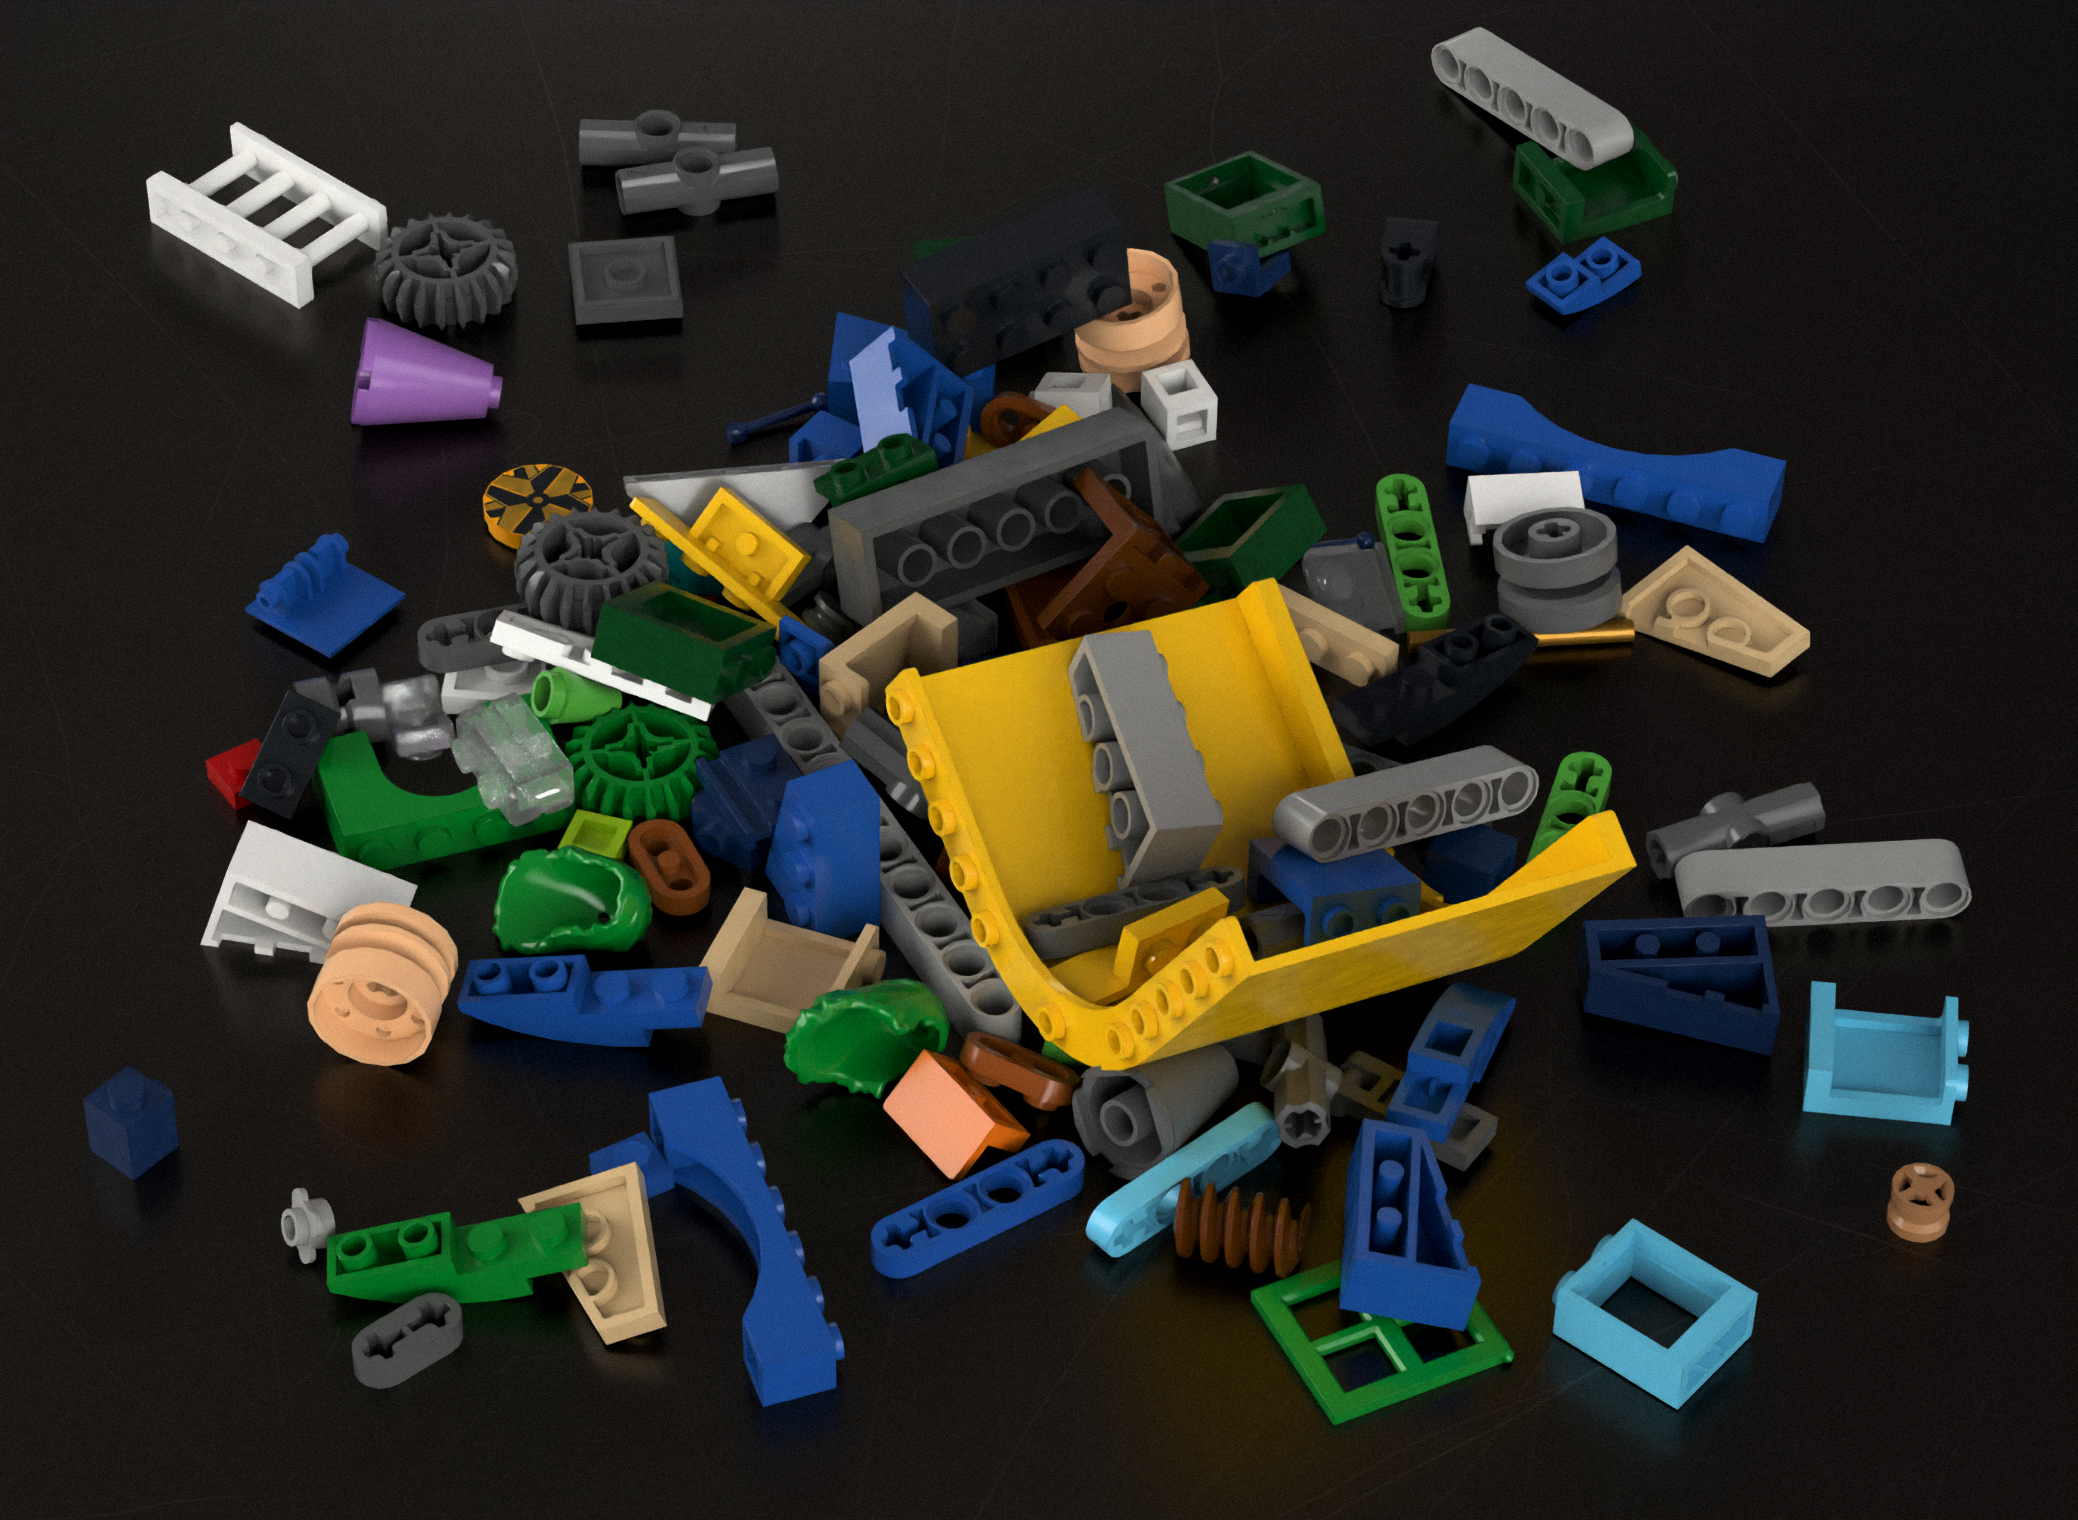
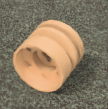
M1134 248L1127 249L1132 304L1074 329L1080 368L1083 373H1110L1111 386L1112 383L1117 385L1124 393L1141 391L1142 371L1185 361L1190 357V339L1186 328V317L1183 312L1177 271L1168 259L1155 252Z
M387 902L358 905L342 916L334 932L331 945L325 956V962L317 976L307 1002L309 1022L320 1039L338 1053L356 1061L380 1066L409 1063L424 1054L433 1037L442 1012V1004L449 993L450 983L458 968V953L455 943L447 930L429 915L406 905Z

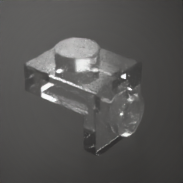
M428 674L383 683L380 686L386 713L388 740L400 758L408 756V759L413 761L429 760L440 756L442 749L457 746L454 725L443 710L439 682L435 675Z

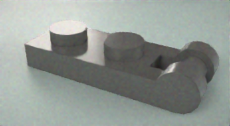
M1354 1051L1340 1066L1342 1079L1337 1092L1330 1102V1115L1344 1117L1348 1114L1360 1121H1363V1118L1386 1122L1387 1108L1405 1072L1367 1053ZM1464 1102L1445 1144L1429 1140L1435 1157L1465 1172L1496 1135L1498 1117Z

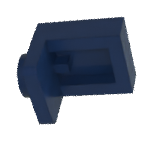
M1214 239L1207 246L1214 291L1259 297L1269 291L1275 283L1292 270L1289 251L1280 250L1259 259L1258 248L1254 244Z

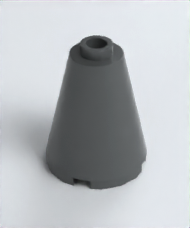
M1214 1043L1120 1071L1102 1070L1101 1065L1091 1067L1080 1077H1084L1082 1086L1074 1091L1072 1108L1075 1126L1084 1146L1093 1157L1101 1153L1114 1165L1113 1168L1108 1170L1118 1178L1133 1181L1183 1148L1236 1091L1239 1082L1235 1059L1222 1045Z

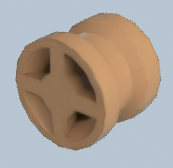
M1913 1163L1905 1165L1896 1171L1891 1183V1199L1886 1212L1887 1223L1895 1234L1911 1242L1926 1243L1937 1240L1945 1233L1950 1220L1949 1208L1955 1193L1954 1182L1949 1174L1941 1168L1928 1163Z

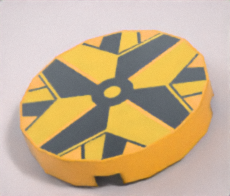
M548 464L524 465L504 472L489 484L483 496L484 520L488 524V531L496 540L515 549H519L523 535L532 533L533 524L537 522L548 523L551 513L567 516L570 514L572 507L576 508L579 512H591L593 509L592 489L583 477L567 468Z

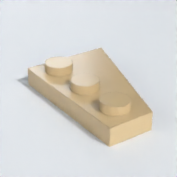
M1688 545L1622 595L1621 609L1609 619H1633L1635 631L1770 678L1810 647L1809 630Z
M636 1161L518 1199L526 1213L578 1202L581 1203L587 1218L588 1266L562 1271L606 1345L667 1326L645 1178Z

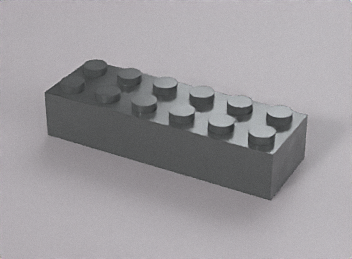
M1117 406L828 509L842 613L863 627H866L914 592H918L939 607L947 609L1096 554L1113 534L1072 483L1087 466L1160 523L1165 529L1154 426Z

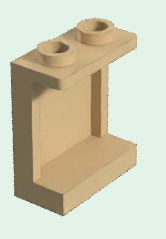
M914 592L819 659L820 715L840 743L852 722L868 706L875 707L884 715L886 701L884 689L902 670L915 667L920 677L958 668L957 617L918 592ZM852 758L860 770L864 768L862 764Z
M744 887L699 967L707 966L713 982L706 1012L786 1034L794 1026L796 1019L800 1015V1010L811 1008L817 996L837 989L861 988L879 982L885 968L886 952L879 950V926L867 923L855 943L768 919L767 893Z

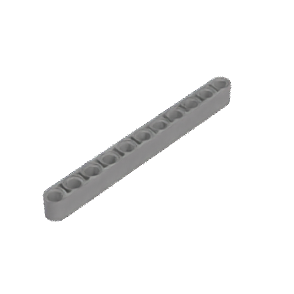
M776 656L774 667L766 679L722 700L750 740L773 733L803 776L852 759L851 756L839 747L840 741L787 668L780 664L778 656ZM880 798V923L922 982L943 1001L947 1017L964 1041L969 1032L979 1031L1002 1037L1021 1046V1006L1000 976L987 949L981 948L976 943L971 930V921Z

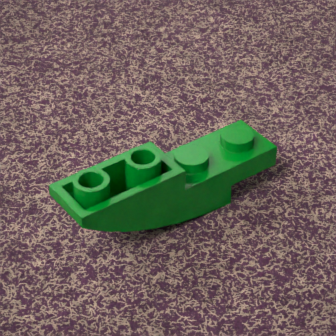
M580 1202L461 1227L456 1226L451 1212L448 1211L327 1236V1286L330 1292L359 1299L406 1304L423 1294L437 1292L451 1296L458 1303L489 1302L533 1295V1277L588 1266L587 1218Z

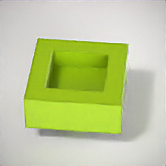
M577 809L557 850L566 845H575L587 851L623 861L629 849L628 838L633 830V821Z

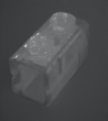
M514 692L492 700L488 707L481 704L459 713L458 718H456L457 739L452 741L453 756L462 773L473 772L477 777L481 797L488 809L494 810L499 808L508 822L517 827L538 819L542 812L549 815L572 805V802L575 800L573 766L520 695Z

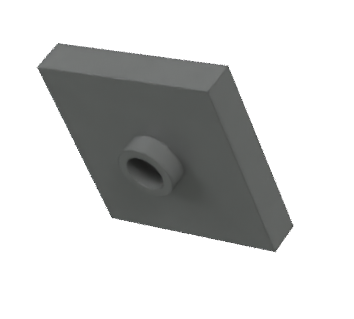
M674 236L568 243L576 325L683 317V302Z

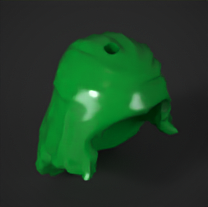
M566 845L559 850L552 851L546 849L528 850L521 855L519 860L515 859L509 863L507 873L500 881L498 897L494 906L495 923L492 926V933L500 939L503 951L528 956L564 950L628 952L632 946L643 940L647 928L652 921L653 909L651 903L654 898L650 894V888L646 885V879L641 877L640 872L621 860L596 854L575 845ZM605 917L608 919V922L601 923L598 919Z
M906 978L883 980L861 988L837 989L817 996L811 1008L800 1010V1015L796 1019L794 1026L785 1034L787 1043L784 1045L786 1053L783 1059L786 1067L794 1074H797V1080L802 1084H808L812 1081L815 1083H831L836 1081L838 1085L848 1087L850 1094L861 1091L865 1094L872 1093L875 1098L880 1099L886 1084L902 1079L923 1049L939 1054L943 1051L947 1044L950 1023L943 1001L922 982Z

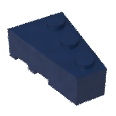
M1765 915L1584 921L1577 958L1583 1012L1772 1056L1780 1020V1009Z

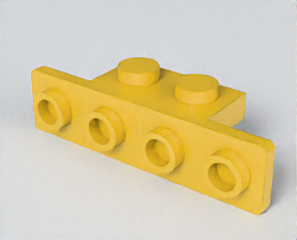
M720 487L692 528L659 501L635 496L629 507L642 517L640 520L641 525L654 526L655 534L658 538L663 539L664 543L670 540L683 551L680 559L691 570L703 577H708L711 574L725 587L721 593L733 605L746 612H749L752 608L766 620V623L777 626L775 640L779 642V620L786 615L812 629L780 603L812 556L730 488Z
M1211 887L1124 926L1119 943L1086 951L1050 967L1048 970L1079 998L1092 1004L1105 1006L1138 990L1220 919L1233 915L1239 919L1250 913L1242 908L1239 911L1227 914L1230 900L1217 888Z

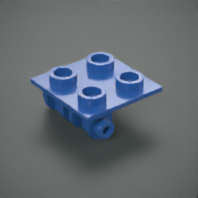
M323 534L317 539L316 544L309 549V553L300 552L295 556L294 561H289L283 566L281 572L272 579L263 581L259 586L260 592L256 594V599L245 607V611L331 659L406 598V593L346 562L345 553L349 550V545L341 534Z

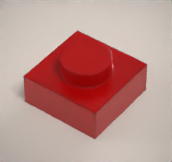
M257 738L206 760L207 777L236 811L253 804V802L238 795L261 749L262 743Z

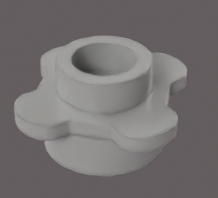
M295 1188L292 1191V1206L289 1209H285L282 1214L281 1229L285 1242L291 1247L296 1246L298 1248L300 1259L304 1264L315 1261L316 1249L327 1248V1236L335 1235V1220L327 1200L324 1198L309 1199L305 1188Z

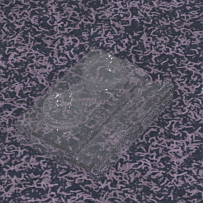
M1374 542V549L1360 550L1358 544L1310 548L1302 556V568L1313 601L1378 634L1380 629L1394 628L1396 634L1404 633L1406 616L1383 542Z

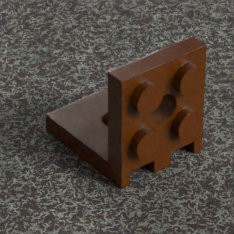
M1087 466L1072 483L1108 527L1113 536L1044 609L1036 620L1044 631L1057 641L1062 642L1189 610L1211 586L1160 523ZM1117 602H1127V608L1119 618L1112 621H1104V615L1110 606Z

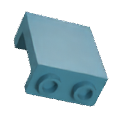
M1811 981L1805 1019L1802 1111L1950 1125L1954 1102L1966 1101L1969 1079V1065L1958 1064V1056H1966L1969 1036V1021L1958 1020V997H1945L1943 1013L1940 1018L1835 1009L1836 983Z

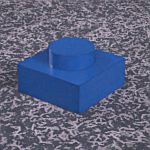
M644 1131L589 1154L590 1172L592 1175L636 1161L644 1174L648 1199L675 1188L674 1170Z

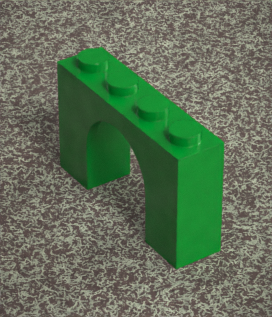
M531 693L479 704L482 748L491 771L477 785L452 795H417L402 790L391 783L380 768L366 730L330 738L313 774L312 781L339 855L376 870L384 871L568 828L576 813L574 782L547 719L536 716L532 710Z

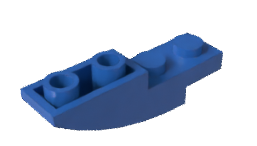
M585 955L479 959L469 961L457 1005L460 1012L487 1023L546 1039L613 1047H649L654 1029L702 1027L713 982L707 966L591 972Z
M1459 981L1446 989L1429 1012L1409 1049L1407 1069L1387 1108L1386 1122L1425 1129L1429 1140L1445 1144L1473 1083H1480L1515 1008L1516 997Z

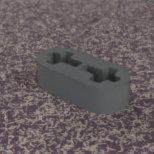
M438 1292L426 1293L414 1298L362 1329L352 1342L354 1373L358 1380L368 1387L377 1389L390 1388L402 1383L452 1353L460 1346L464 1338L462 1310L457 1300L449 1295Z

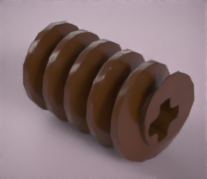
M1185 1177L1180 1188L1174 1216L1173 1236L1175 1237L1176 1251L1179 1257L1189 1258L1197 1245L1200 1244L1203 1262L1214 1263L1224 1248L1225 1260L1230 1268H1238L1249 1253L1252 1272L1259 1274L1265 1271L1273 1258L1277 1277L1282 1279L1288 1278L1302 1256L1310 1223L1311 1204L1307 1202L1298 1218L1291 1217L1289 1198L1282 1197L1273 1213L1266 1211L1264 1193L1257 1192L1249 1207L1246 1208L1242 1207L1240 1188L1233 1187L1222 1203L1217 1201L1214 1182H1208L1198 1198L1193 1196L1191 1178Z

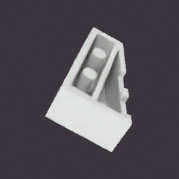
M248 820L227 869L200 945L218 948L222 939L255 944V953L274 956L276 948L310 953V962L324 964L332 937L344 914L358 905L375 902H387L410 907L418 886L389 873L381 872L340 856L335 852L327 851L278 830Z

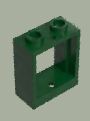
M1251 150L1164 184L1170 231L1207 251L1208 244L1214 239L1256 245L1260 259L1327 232L1320 184ZM1214 175L1213 183L1208 185L1209 177Z
M1304 483L1224 494L1175 541L1211 586L1191 609L1236 598L1252 582L1272 577L1278 581L1328 531Z
M656 580L602 604L591 658L713 705L763 681L769 676L777 656L776 648L773 647L777 626Z

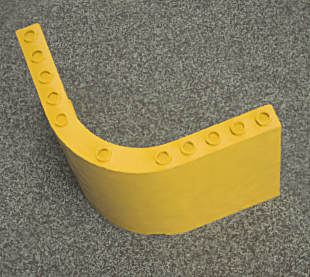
M1273 577L1252 582L1233 599L1094 633L1150 630L1158 653H1161L1166 659L1168 679L1175 698L1182 703L1185 709L1186 727L1194 748L1202 754L1205 765V777L1212 796L1220 802L1223 810L1222 830L1217 835L1199 869L1212 866H1230L1240 869L1244 874L1245 893L1247 889L1250 840L1277 837L1273 831L1272 821L1279 803L1287 795L1296 791L1355 777L1276 579ZM1084 636L920 677L915 667L904 669L884 689L886 692L887 713L892 723L899 726L908 750L907 763L914 779L920 781L929 804L928 817L930 825L935 834L942 838L949 856V870L952 882L956 889L963 893L971 913V930L976 943L981 948L987 949L1009 991L1027 1016L1038 1027L1042 1037L1048 1042L1052 1041L1072 1058L1090 1067L1101 1065L1102 1070L1120 1071L1512 957L1526 949L1637 866L1613 810L1600 812L1585 818L1486 896L1454 905L1443 902L1442 894L1420 880L1422 886L1419 915L1255 962L1238 919L1234 915L1222 918L1138 990L1105 1006H1100L1079 998L1048 970V968L1082 953L1056 959H1041L1026 939L1023 925L1025 917L1039 910L1117 891L1116 878L1119 875H1125L1120 850L1109 851L1104 828L1108 824H1112L1107 793L1096 794L1091 772L1093 771V753L1096 745L1095 741L1084 742L1067 672ZM1392 847L1384 848L1394 857L1395 851ZM1246 895V904L1243 908L1247 912L1253 913L1290 903L1291 901L1284 900L1255 904Z

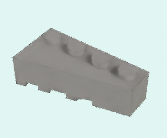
M1150 630L1085 635L1067 672L1084 742L1095 741L1096 745L1093 753V771L1091 772L1096 794L1107 793L1112 824H1108L1104 828L1109 851L1120 850L1125 869V875H1119L1116 878L1118 890L1198 870L1217 835L1222 830L1223 810L1220 802L1212 796L1205 777V765L1202 754L1194 748L1187 730L1185 709L1182 703L1176 700L1168 679L1166 659L1161 653H1158Z

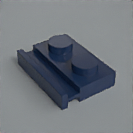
M772 733L720 751V758L709 762L704 757L696 759L697 779L747 851L754 849L756 841L767 837L772 842L787 781L803 776L775 735Z

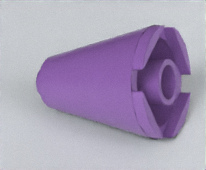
M367 317L360 348L359 368L355 379L351 423L367 426L480 419L486 417L488 408L498 409L503 377L493 375V364L383 319Z

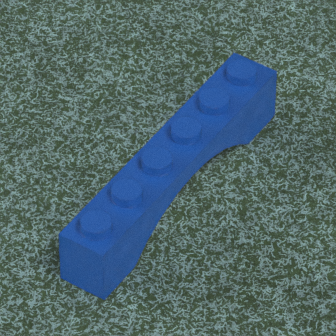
M1469 383L1449 423L1446 465L1486 475L1579 471L1583 499L1764 543L1781 503L1786 461L1736 448L1679 456L1642 454L1614 449L1586 440L1557 426L1537 412L1520 395Z
M720 1076L648 1093L650 1136L656 1148L674 1170V1182L696 1192L718 1208L740 1231L754 1256L759 1276L754 1296L742 1317L743 1360L762 1406L765 1407L837 1388L836 1361L842 1360L845 1357L840 1330L836 1322L826 1323L822 1313H824L825 1306L819 1281L815 1275L809 1277L805 1275L802 1268L805 1266V1257L801 1240L796 1230L787 1232L783 1224L785 1222V1209L780 1191L776 1185L768 1187L765 1182L766 1165L764 1156L757 1141L749 1143L745 1135L747 1133V1121L740 1099L738 1097L729 1098Z

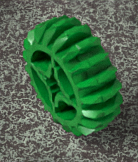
M631 699L627 708L618 710L613 707L609 714L605 716L595 715L584 726L574 727L573 736L566 743L563 753V759L574 782L575 809L633 821V829L640 823L653 819L670 820L677 824L680 819L692 821L690 806L697 792L703 788L696 777V759L704 757L709 762L720 758V752L717 749L716 741H713V736L710 734L709 726L700 725L696 717L687 714L681 715L679 711L668 707L666 709L658 708L657 704L652 701L648 706H636Z

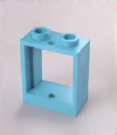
M1632 1218L1614 1236L1608 1234L1603 1237L1595 1247L1591 1259L1577 1272L1571 1270L1561 1278L1552 1296V1302L1556 1305L1553 1333L1678 1410L1752 1335L1758 1293ZM1630 1277L1699 1318L1669 1349H1666L1599 1308Z

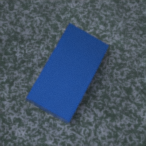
M1602 236L1575 259L1564 252L1528 279L1525 284L1526 289L1560 314L1567 315L1599 304L1629 286L1642 276L1641 264L1639 260Z
M786 615L779 620L780 664L795 674V681L811 703L820 708L819 659L835 649L836 646L827 638Z

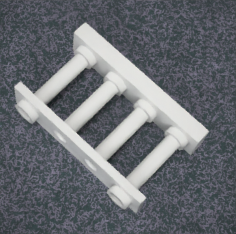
M239 122L230 126L233 156L191 184L183 183L162 170L146 180L151 222L298 309L314 299L312 267L354 239H358L379 251L381 239L388 237V218L384 205ZM244 174L260 183L227 206L218 204L208 198ZM281 195L297 204V206L263 228L246 220L247 217ZM317 217L335 226L302 249L294 248L282 241Z

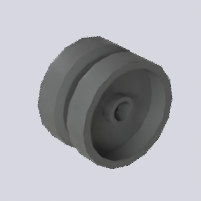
M1575 507L1544 508L1512 518L1504 522L1494 533L1493 552L1495 570L1500 574L1497 588L1499 610L1513 618L1527 631L1540 634L1573 633L1593 628L1611 619L1621 609L1620 570L1615 566L1618 562L1616 525L1608 516L1591 509Z

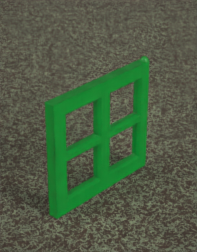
M1342 1258L1251 1291L1252 1304L1334 1426L1496 1365L1510 1363L1514 1359V1351L1477 1299H1475L1465 1327L1476 1344L1426 1363L1401 1329V1327L1415 1323L1411 1321L1357 1312L1364 1322L1311 1341L1289 1306L1340 1288ZM1375 1337L1398 1373L1346 1392L1322 1356Z

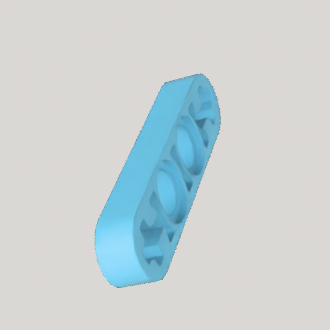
M1253 1102L1223 1120L1102 1201L1092 1212L1087 1222V1237L1111 1257H1120L1174 1222L1177 1200L1185 1177L1191 1178L1193 1196L1199 1198L1208 1182L1215 1183L1216 1193H1218L1268 1159L1282 1142L1279 1139L1278 1123L1275 1120V1114L1262 1103Z

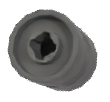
M374 668L342 673L338 683L333 684L326 676L293 682L294 692L342 714L331 738L366 730L371 743L388 740L385 707L380 683Z

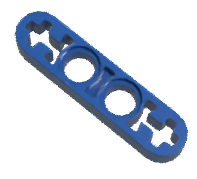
M1063 1139L1044 1141L883 1218L875 1224L871 1231V1262L874 1268L882 1275L891 1278H907L916 1275L1072 1199L1080 1193L1084 1186L1085 1156L1074 1143ZM1009 1188L1017 1191L1021 1197L1014 1202L999 1203L992 1200L988 1195L996 1189ZM948 1213H956L968 1219V1223L963 1227L948 1229L936 1223V1219Z

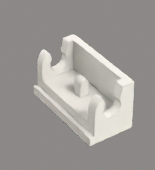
M1579 471L1468 476L1463 510L1470 545H1482V534H1486V529H1498L1504 522L1523 513L1557 507L1585 509Z

